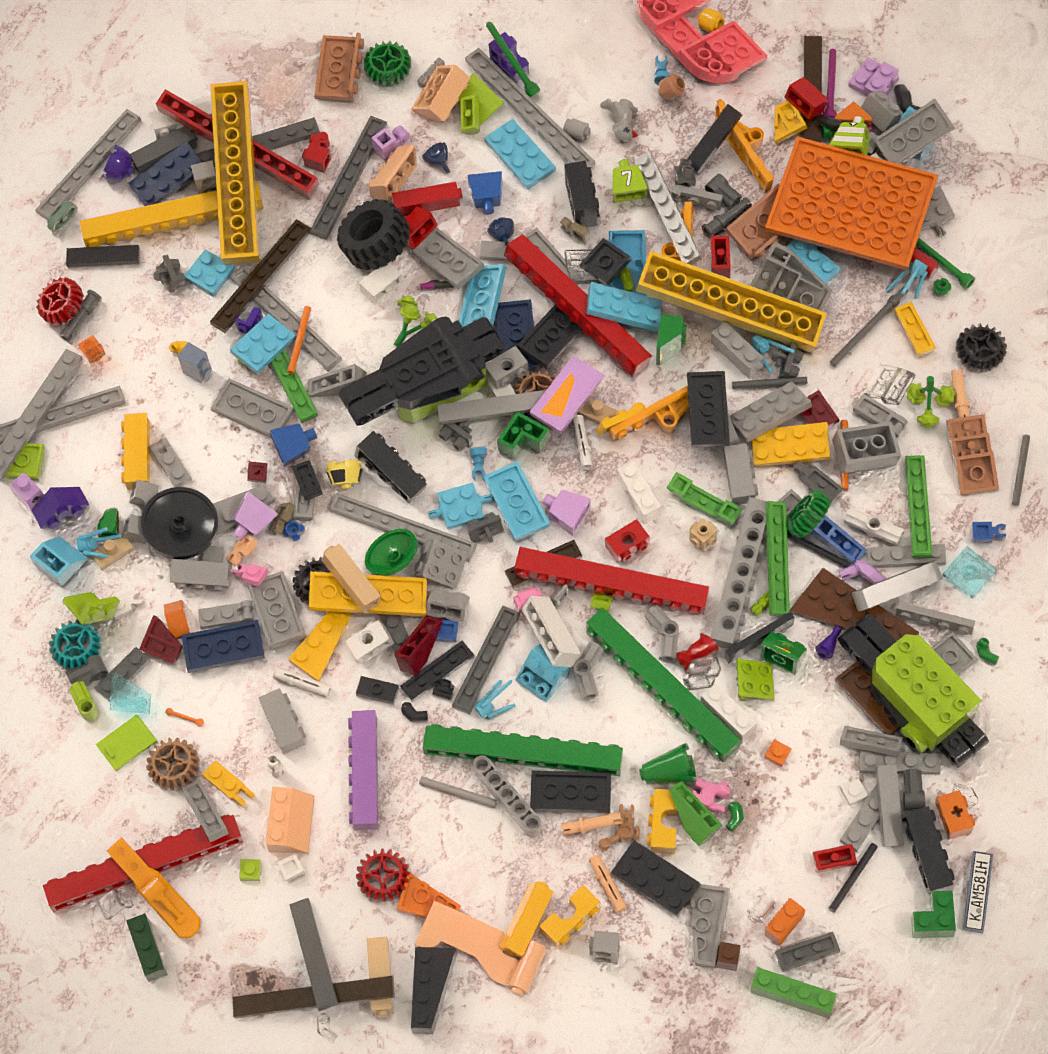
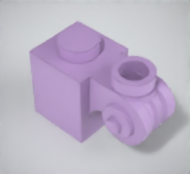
M401 125L395 127L392 134L384 128L371 138L373 149L385 161L392 151L394 152L398 146L405 144L410 134Z

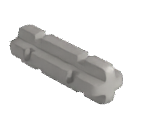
M437 58L434 61L435 64H431L423 73L424 76L421 75L418 78V84L425 87L436 67L445 65L444 60Z

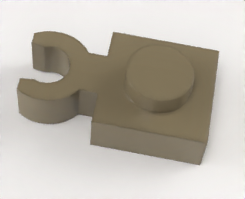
M566 217L560 221L562 224L560 228L571 233L573 238L584 245L590 240L589 230L583 224L579 225L575 221L572 223Z
M290 502L280 504L276 512L278 514L273 519L274 523L271 525L269 532L273 535L281 534L284 524L292 519L296 506Z

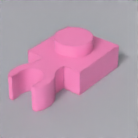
M239 563L237 567L240 570H232L235 577H241L243 582L258 587L269 573L267 568L252 563L248 567Z

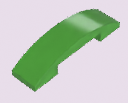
M678 472L674 474L667 486L670 492L696 510L721 522L734 525L743 508L727 499L725 502L695 486L692 484L693 481Z

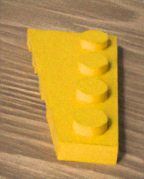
M329 611L288 658L289 662L312 679L320 682L322 674L327 668L333 652H335L353 613Z

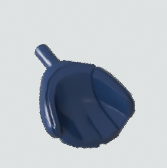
M445 142L432 145L422 155L423 160L428 164L442 165L446 174L451 172L446 165L448 161V148Z
M505 217L495 219L489 225L487 232L494 239L504 242L507 246L509 243L508 239L514 233V222L511 218Z

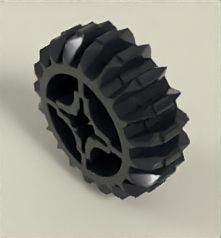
M981 323L978 324V327H975L973 324L970 329L966 327L964 333L961 332L956 341L958 359H961L962 364L967 363V369L971 366L974 367V372L977 371V368L981 369L982 373L985 371V368L989 371L992 370V366L997 368L999 363L1003 362V357L1007 353V344L1005 343V337H1001V331L995 332L996 328L990 329L988 324L982 327ZM989 341L995 346L996 350L989 344ZM967 346H969V349H971L974 352L973 354L969 352Z
M321 556L318 561L314 557H312V562L310 563L305 560V566L299 564L300 571L295 570L294 574L296 577L292 579L294 583L293 590L296 591V596L300 597L302 603L306 601L308 606L310 579L303 585L306 577L310 572L324 571L331 573L322 562L323 558Z

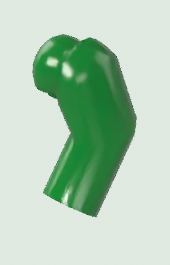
M980 638L976 645L979 657L996 665L999 656L990 652L989 640L987 638Z
M733 801L728 805L732 818L726 824V828L731 832H734L744 819L742 805L739 802Z

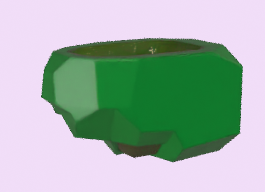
M110 507L104 511L102 518L97 524V530L105 527L108 530L98 534L99 538L119 534V511L117 508Z

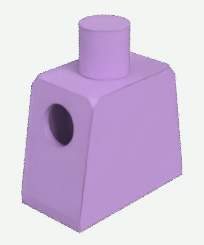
M22 473L10 483L13 495L32 513L31 510L44 496L41 489L25 473Z
M561 490L557 497L546 494L542 504L550 507L548 511L550 520L569 534L574 535L591 508V499Z
M246 492L232 519L238 524V527L232 534L240 540L244 538L247 532L256 536L278 513L250 492Z

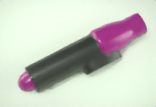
M431 280L420 284L421 290L454 287L447 281Z

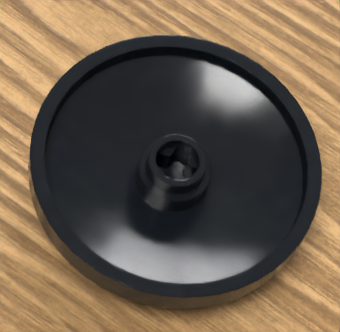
M187 487L165 489L153 496L146 504L141 516L142 534L148 546L163 557L170 559L192 558L204 552L214 541L218 531L217 511L211 500L195 489Z

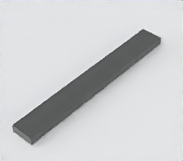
M370 116L310 229L311 235L327 240L374 151L371 138L386 128L387 121Z

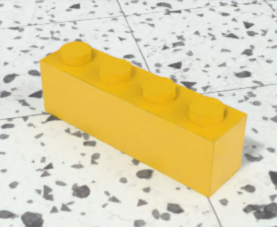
M147 413L124 414V421H121L122 433L124 432V438H121V446L124 449V455H121V463L124 466V472H121V481L125 483L127 490H132V486L137 479L150 483V420Z

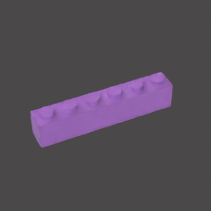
M375 710L352 711V718H348V728L352 730V736L348 737L349 748H352V755L348 757L349 767H352V774H349V786H352V793H349V805H352V812H349V824H353L354 830L378 829L377 715Z

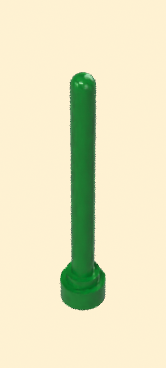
M487 22V29L524 83L525 93L529 97L534 96L540 91L537 83L530 81L493 23Z
M918 237L916 245L956 276L962 287L968 289L972 286L976 279L973 275L960 271Z

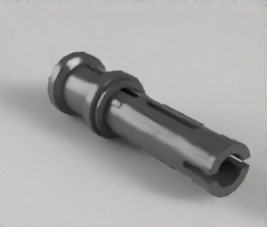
M744 197L722 215L714 216L712 221L701 226L703 233L711 239V236H714L720 230L726 229L729 222L752 206L750 200Z
M90 289L87 291L84 302L80 304L82 309H78V314H75L73 320L71 319L60 334L61 338L70 342L87 315L92 314L97 302L102 300L98 293Z

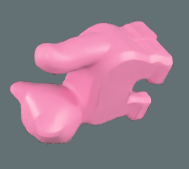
M697 778L695 789L701 792L697 794L693 790V794L708 810L724 813L725 808L720 804H714L716 795L720 798L730 799L728 783L722 781L714 784Z

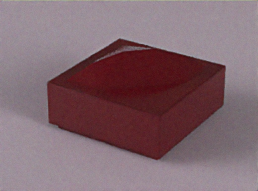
M249 461L247 481L266 483L268 463Z

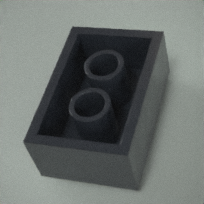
M586 160L564 164L565 185L573 220L579 225L583 224L586 227L597 226V218H600L599 201L595 197L596 189L591 179V167H587Z

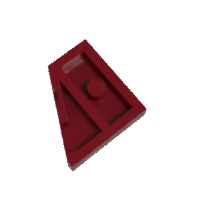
M153 615L139 650L176 664L183 646L161 619Z

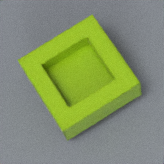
M594 593L590 607H594L598 611L603 607L609 611L614 597Z
M240 859V881H260L261 860Z

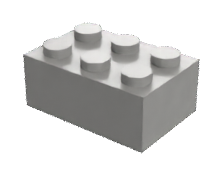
M892 422L838 429L832 439L842 474L895 466L902 456Z

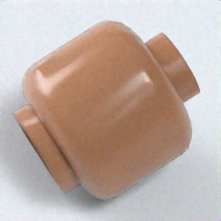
M672 74L659 82L658 93L665 100H674L683 95L685 82L681 77Z

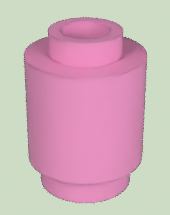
M530 587L513 597L518 611L522 610L530 596H542L539 588Z

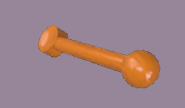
M167 708L165 711L169 716L174 715L194 722L198 727L204 725L202 718L195 719L175 712L171 708Z

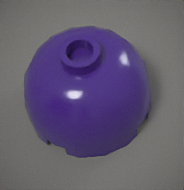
M115 145L114 149L117 151L111 153L103 170L106 174H102L101 178L111 182H120L126 175L130 177L134 167L131 166L132 158L130 153L124 148Z

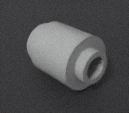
M574 118L567 119L563 130L570 137L582 141L585 138H589L591 133L588 123Z

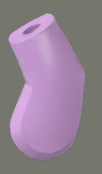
M855 560L854 565L838 570L843 581L858 575L867 579L872 584L886 579L875 567L864 560Z

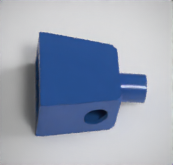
M502 171L467 175L475 208H483L485 215L493 214L494 207L501 205Z
M300 424L270 430L271 439L284 467L310 451L308 442L317 439L314 428L303 431Z

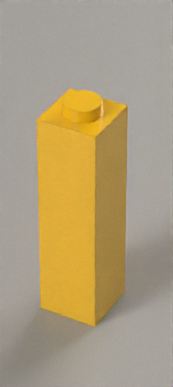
M542 881L529 883L501 941L499 949L515 958L523 957L554 892L548 888L549 886Z

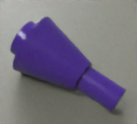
M835 626L831 634L815 647L819 657L823 659H831L833 657L837 638L842 631L840 627Z

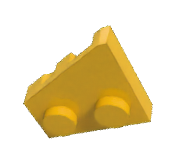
M789 101L775 106L774 140L776 145L807 129L800 113Z

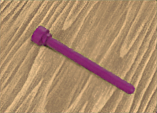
M835 49L829 51L827 98L829 100L823 112V115L835 118L837 115L834 110Z

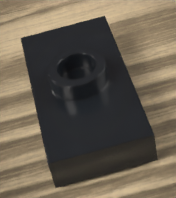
M310 460L292 466L305 501L323 495Z
M361 676L356 696L394 705L399 685Z

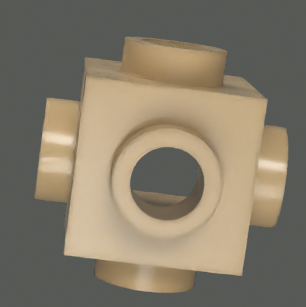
M702 518L690 527L689 540L695 547L704 552L717 541V528L712 522H707Z

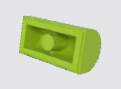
M475 94L460 98L461 132L467 135L478 134L480 132L479 96Z

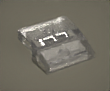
M593 249L565 250L564 252L568 277L576 284H590L591 282L603 284L579 265Z
M880 363L863 393L870 398L881 399L884 404L899 405L916 375L903 368Z

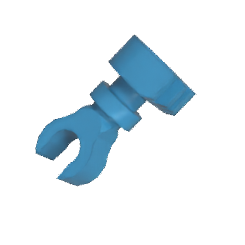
M658 55L655 58L657 68L654 73V82L659 85L662 79L670 76L665 68L668 64L666 55L663 62L658 60Z
M485 447L470 449V457L473 459L472 464L474 465V470L472 471L474 481L476 478L475 474L478 472L482 473V478L485 476V471L482 468L484 464L483 459L487 456V448Z

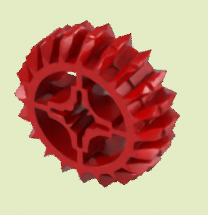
M59 277L58 280L53 279L51 284L47 283V287L42 288L43 292L38 294L40 298L36 300L38 303L36 306L38 314L43 320L54 326L56 324L61 326L62 323L67 324L69 319L73 320V316L78 314V309H82L80 304L84 302V294L81 287L74 280L67 277Z
M381 848L379 854H377L376 850H373V856L366 854L367 861L360 860L362 866L357 867L359 873L356 874V879L359 880L357 885L362 887L361 893H367L366 897L368 899L374 895V902H377L380 897L382 903L386 902L387 897H389L390 901L394 900L393 895L400 897L399 890H405L404 883H409V880L406 878L410 875V872L407 871L409 865L404 864L405 858H399L400 854L398 852L392 856L391 849L385 853L383 848ZM386 862L395 865L399 871L387 868ZM379 863L375 870H370L375 864ZM383 868H384V872L386 873V875H385V878H383V882H382V879H381L380 876H381V873H383ZM367 880L378 882L380 889L372 887ZM391 881H396V883H395L394 885H392L391 887L387 888V885H388Z

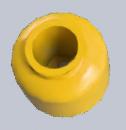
M706 8L698 15L700 29L709 33L725 24L723 14L714 9Z

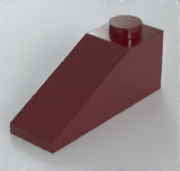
M426 615L394 654L400 671L416 676L427 663L443 624L442 619Z

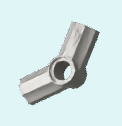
M658 605L653 606L644 617L661 634L659 659L664 662L676 661L679 626ZM668 629H672L675 632L673 634H667L665 631Z
M590 641L580 658L573 665L574 677L577 681L581 698L587 701L598 696L592 671L604 652V648L599 644ZM579 668L587 669L584 673H580L577 670Z

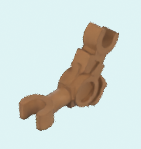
M620 804L619 812H621L623 824L618 825V829L613 836L598 842L600 844L598 847L602 853L609 850L618 841L638 840L640 835L639 826L636 825L635 830L632 827L634 825V818H631L634 814L633 804H631L630 811L628 812L624 811L623 804Z

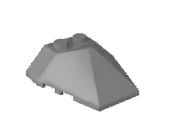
M775 241L767 251L749 285L820 311L823 310L832 293V290L791 249Z

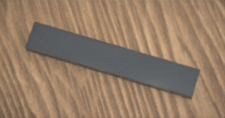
M502 605L452 704L453 708L469 715L471 714L520 617V612Z
M305 898L289 904L317 1008L319 1011L339 1005L309 898Z

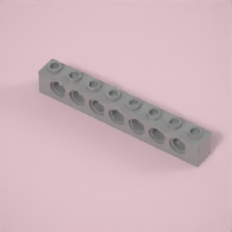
M749 497L710 636L717 646L726 649L739 642L740 633H738L739 626L743 627L745 615H742L744 608L748 609L750 597H747L748 592L753 591L755 580L752 579L753 574L758 573L760 562H757L758 556L763 555L765 547L762 544L763 538L767 539V501ZM754 519H761L762 522L759 523V524H756V523L753 522V520H754ZM755 536L757 540L750 541L748 537ZM749 553L753 557L747 559L744 558L743 555ZM746 571L748 574L746 576H740L738 572ZM739 588L743 590V592L740 594H736L733 592V590ZM730 606H735L738 608V610L732 612L728 608ZM725 624H731L733 628L727 630L723 626Z

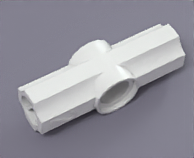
M854 507L849 508L844 519V523L864 531L867 536L871 538L878 537L896 546L899 544L904 533V529L883 521L879 515H870ZM876 524L878 527L872 528L870 525Z

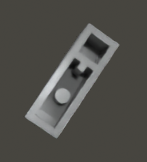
M353 364L308 379L309 397L338 395V392L343 387L367 376V372Z

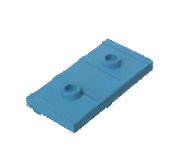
M645 230L609 231V242L631 256L632 260L627 266L634 284V291L632 293L646 296V294L636 291L646 263ZM619 274L609 287L624 290Z

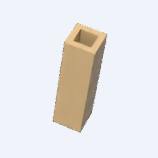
M340 544L328 547L323 553L322 562L362 613L365 614L379 605L380 594Z
M387 936L367 938L369 979L391 976ZM393 998L371 1001L373 1016L377 1015L379 1018L388 1017L389 1014H394Z

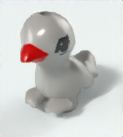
M608 98L600 104L601 108L612 112L614 119L618 123L617 125L612 124V130L618 141L625 143L639 136L630 124L632 117L638 115V108L631 101L620 99L619 102H613Z

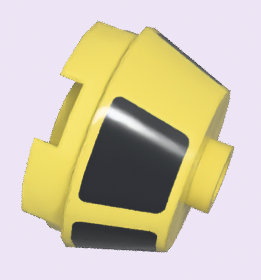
M344 460L336 462V464L333 461L327 463L326 473L332 486L340 487V489H351L352 485L360 483L363 467H361V461Z

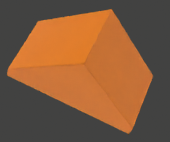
M852 102L835 116L842 123H852L856 116L862 117L864 124L867 126H871L872 117L855 102Z
M183 600L164 604V615L168 628L176 639L182 638L183 634L190 633Z

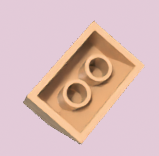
M457 65L437 66L411 110L434 122H444L450 116L453 106L459 101L462 91L467 88L471 77Z
M414 145L398 146L394 152L390 153L388 161L380 167L378 175L369 183L368 188L371 197L392 202V193L399 192L417 166Z
M272 787L266 846L269 852L308 854L314 795L294 788Z

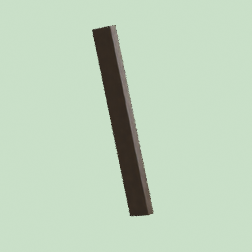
M804 36V78L821 93L822 36ZM803 115V120L807 126V129L803 130V138L822 143V124L817 121L818 115L810 120Z
M296 219L210 320V325L226 333L235 323L236 317H240L310 234L311 227Z
M393 976L333 983L339 1005L395 998ZM312 986L232 997L233 1017L235 1019L317 1008Z

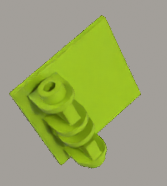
M737 658L736 679L738 681V697L740 701H747L748 697L774 701L772 663Z

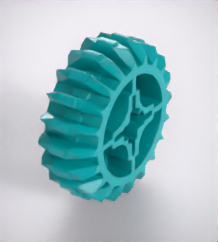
M76 619L75 623L69 620L68 625L65 626L64 623H61V629L55 628L57 634H51L52 641H49L51 647L49 652L53 654L52 659L56 661L57 665H63V668L66 670L69 667L71 670L77 666L79 668L82 664L87 663V658L93 655H100L98 650L102 649L101 637L98 636L99 632L97 629H94L92 624L82 625L78 619ZM88 637H89V638H90V644H89V647H88L87 650H86L85 647H84V645H85V643L87 642L86 640H87ZM65 640L67 644L64 647V651L61 653V645ZM77 643H78L79 646H80V647H78V646H74V645H73V647H72V644H77Z

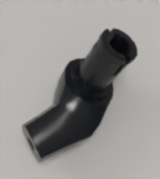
M904 84L895 86L894 94L897 105L903 113L906 112L909 106L915 110L921 108L913 105L910 91Z

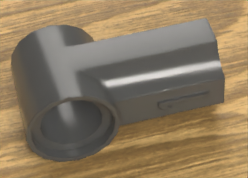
M717 174L704 186L707 192L723 195L722 201L730 208L742 199V195L733 189L727 179L721 174Z
M93 655L87 658L86 664L84 663L81 667H76L66 672L70 683L73 684L77 681H84L86 683L90 680H100L108 674V671L101 656Z
M904 770V809H920L925 807V792L922 789L921 770Z

